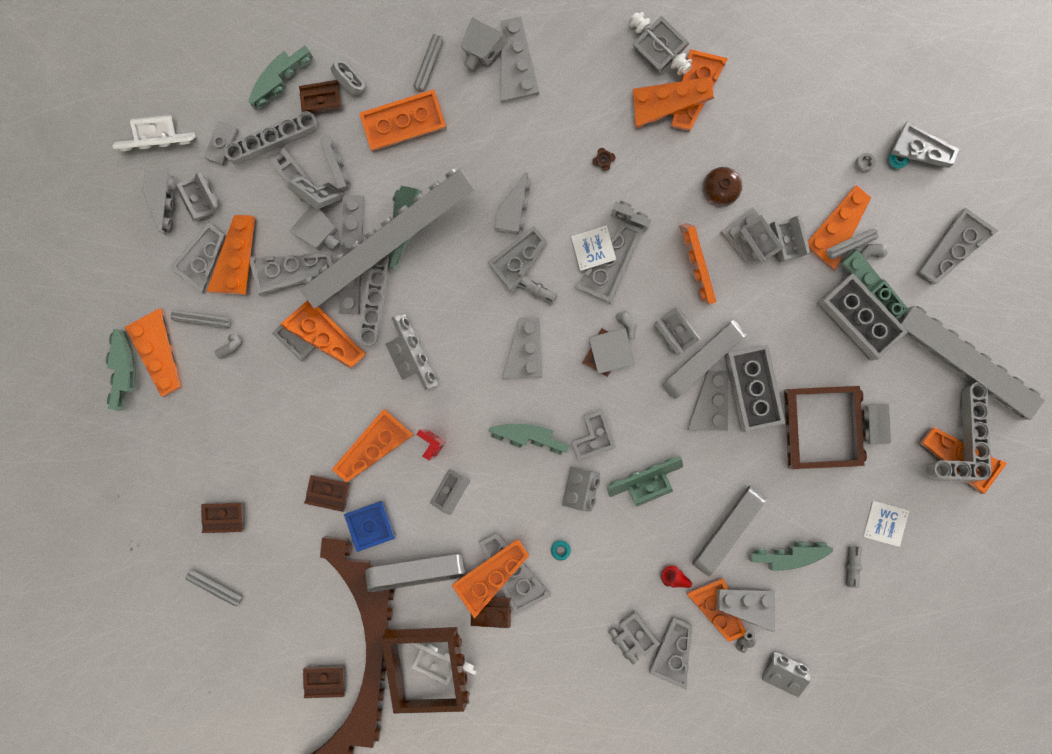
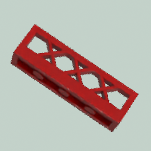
M419 429L416 434L430 444L422 457L428 461L435 459L446 441L428 429Z

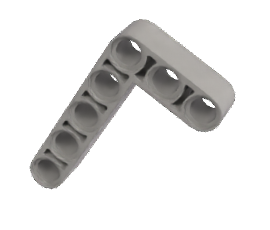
M977 382L963 388L961 393L964 461L942 460L929 464L926 468V474L931 480L978 482L987 480L991 476L988 391L981 383ZM973 409L977 411V416H975ZM974 428L978 431V436L974 433ZM975 448L978 449L979 456L976 455ZM937 466L941 469V475L937 472ZM957 467H958V468L960 469V471H961L960 476L957 474V471H956ZM976 468L979 469L980 476L977 475Z

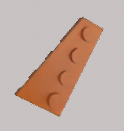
M252 215L233 216L207 292L246 294L256 217Z
M308 300L280 324L281 327L350 369L366 355L319 307L314 309Z
M159 308L125 326V329L161 397H164L181 388L172 357V348L169 344L168 332L163 320V311Z
M935 427L930 428L920 442L922 446L941 461H964L963 442ZM975 449L976 455L979 456V451ZM991 455V476L987 480L967 483L980 494H985L1007 463L997 460ZM957 467L956 471H957V474L960 476L961 471H960V469ZM976 468V473L980 476V471Z
M519 539L507 545L452 584V587L474 619L529 557V553Z

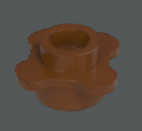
M599 148L598 154L593 158L592 163L595 166L602 167L604 171H608L611 162L616 157L614 153H610L605 148Z

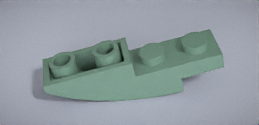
M303 46L290 57L283 51L266 67L255 83L248 101L255 110L264 107L273 96L277 97L282 94L284 88H286L282 80L292 77L298 68L305 67L311 62L313 56L306 46Z
M854 249L840 262L849 275L853 273L897 320L909 310L887 281L879 277L858 249Z
M113 329V333L109 337V344L111 346L110 352L106 356L107 368L115 369L110 379L112 388L111 393L107 397V404L109 405L108 409L123 410L126 392H134L135 364L132 348L125 331Z
M506 424L491 427L488 431L492 433L491 437L501 441L504 437L511 440V445L519 448L522 445L526 446L528 439L532 440L531 444L542 448L543 444L551 447L550 451L559 455L562 452L566 453L569 447L567 444L551 439L553 430L534 425Z
M796 541L794 545H788V553H786L785 549H774V553L766 552V549H754V552H748V560L756 563H768V569L772 571L791 570L810 565L825 558L833 552V547L827 546L826 542H814V545H807V542Z

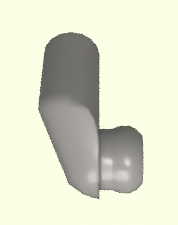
M868 244L860 253L867 260L871 255L884 258L888 252L883 244Z
M237 333L228 336L230 343L215 350V355L219 359L231 354L241 344V338H239Z

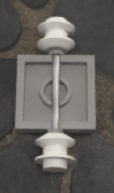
M644 12L635 13L629 20V27H636L635 33L643 34L633 43V46L660 73L672 62L671 68H677L678 75L682 73L684 75L687 74L692 68V59L686 60V53H680L689 45V42L664 17L660 16L649 27L650 18L644 19Z

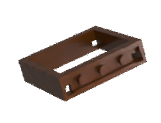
M860 386L784 389L788 469L865 466L864 461L867 460V453L863 447V442L866 440V433L862 429L865 415L864 411L861 410L863 391L860 390ZM851 392L855 460L800 462L796 395Z
M458 628L387 630L381 640L393 714L464 712L467 704H469L470 692L466 689L468 678L467 673L463 669L465 657L461 653L462 638L458 634ZM448 642L456 698L406 700L397 644Z

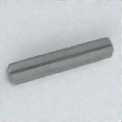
M433 34L413 85L416 90L423 91L443 41L440 35Z
M867 230L826 250L827 257L835 259L876 240L879 236L877 230Z
M172 310L171 320L220 328H229L230 319L227 317Z
M194 570L189 571L185 579L233 606H237L241 601L242 597Z

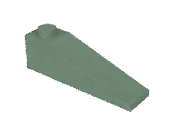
M401 185L400 190H396L393 196V201H395L393 219L398 216L396 211L405 204L408 207L414 204L412 199L419 195L422 190ZM408 240L390 252L391 269L396 270Z

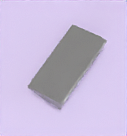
M449 469L430 504L442 512L451 515L470 480Z

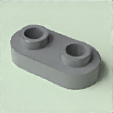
M336 60L333 63L331 72L350 94H361L365 88V83L355 70L343 60Z

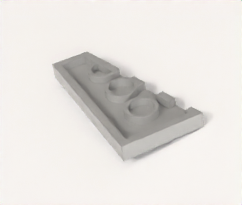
M520 16L503 20L502 33L508 42L501 50V103L539 94L522 18Z
M497 533L479 542L487 559L507 546ZM524 564L516 570L502 587L505 596L511 598L510 605L515 614L551 596Z

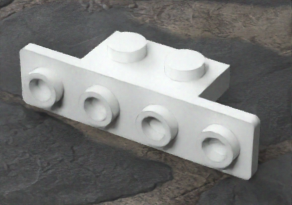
M171 115L131 119L130 124L134 139L116 141L112 147L113 149H120V151L132 150V147L148 149L152 147L151 145L159 144V147H167L175 142H178L179 145L191 143L195 138V132L175 134Z
M408 643L420 649L412 669L448 686L452 677L450 655L446 652L444 656L437 653L438 648L427 644L425 647L419 643ZM465 662L463 666L464 671L475 676L477 672L473 670L474 666Z

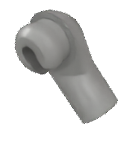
M619 312L617 314V321L626 326L628 339H635V319L629 312Z
M752 631L745 632L744 637L737 641L738 645L736 648L738 651L745 653L747 648H752L755 645L756 639Z

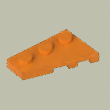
M724 578L687 592L686 594L728 642L744 636L746 630L741 619L716 610V589L728 590Z

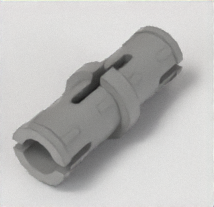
M525 276L518 284V287L531 293L534 298L538 297L550 305H553L558 296L557 293L543 287L542 283H536Z
M849 546V564L846 565L848 569L847 587L860 588V570H863L861 565L863 548Z

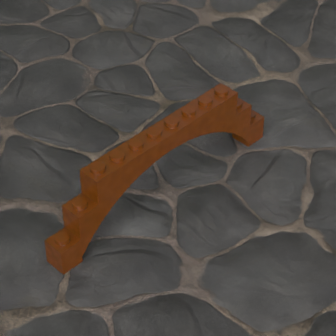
M322 537L320 558H325L337 570L350 589L360 611L366 641L365 671L362 685L351 713L337 732L311 754H354V747L351 746L373 748L380 739V729H377L378 721L382 719V709H379L380 701L384 699L385 689H381L382 681L386 680L387 673L386 669L383 668L385 659L381 638L387 630H391V628H388V620H392L393 608H390V600H394L395 589L368 592L365 570L373 567L370 566L371 560L347 558V555L350 556L351 554L349 538Z

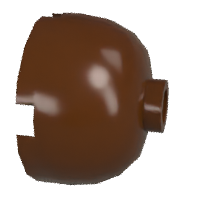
M718 167L711 170L704 178L702 193L711 205L727 207L740 197L742 180L734 169Z

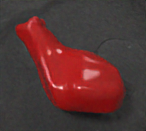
M670 565L663 569L661 580L665 586L672 588L692 587L691 580L677 566Z

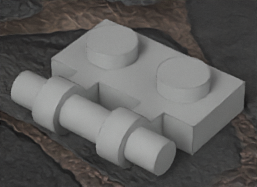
M635 611L619 623L623 629L621 633H618L615 628L608 632L612 637V642L620 647L623 651L622 655L625 659H629L632 664L639 660L635 655L638 651L645 657L660 645ZM629 637L635 645L629 647L624 639Z

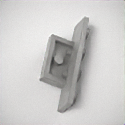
M405 314L392 317L391 319L399 337L385 345L401 379H406L417 373L425 390L437 386L436 376L427 362V357L420 347L419 340L412 330L409 319Z

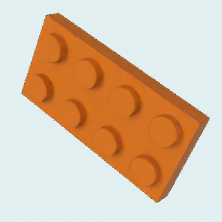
M434 89L359 113L372 152L446 129Z

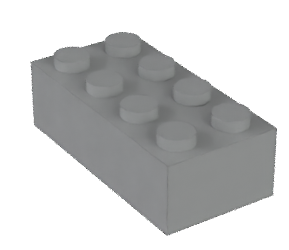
M853 273L847 275L818 302L871 360L880 359L908 333L901 323Z
M768 345L727 353L725 358L741 431L748 432L785 424Z

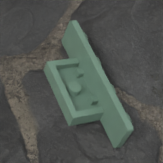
M672 457L663 464L648 467L646 471L633 473L622 481L616 480L607 486L608 494L610 497L629 490L636 507L673 492V489L666 474L682 468L681 457Z

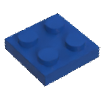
M383 501L344 514L356 552L395 539Z

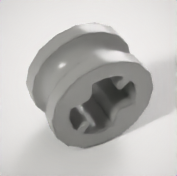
M863 153L856 160L857 169L864 173L869 172L875 166V157L870 153ZM862 158H864V160L868 159L870 161L868 163L870 167H868L867 165L864 167L862 165Z

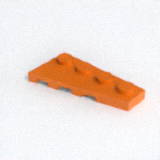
M690 49L687 60L692 59V68L687 74H683L682 81L712 77L714 86L728 58ZM705 102L692 108H685L680 110L679 113L674 114L671 127L690 131Z
M712 77L634 88L636 128L639 129L644 127L643 125L654 123L661 120L660 118L670 114L674 115L679 113L680 110L688 107L692 108L714 99Z
M857 185L852 188L807 241L810 251L833 271L836 270L843 255L835 259H829L826 250L852 238L871 200V197Z
M688 223L679 225L688 251L689 260L694 269V278L700 286L698 290L699 296L702 301L704 300L709 305L716 303L696 228Z
M383 409L332 468V471L347 483L414 434L388 411Z

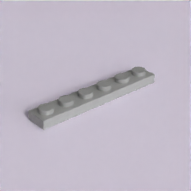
M343 195L341 253L343 252L345 255L351 251L349 247L359 240L362 243L364 196ZM361 275L339 290V314H359Z

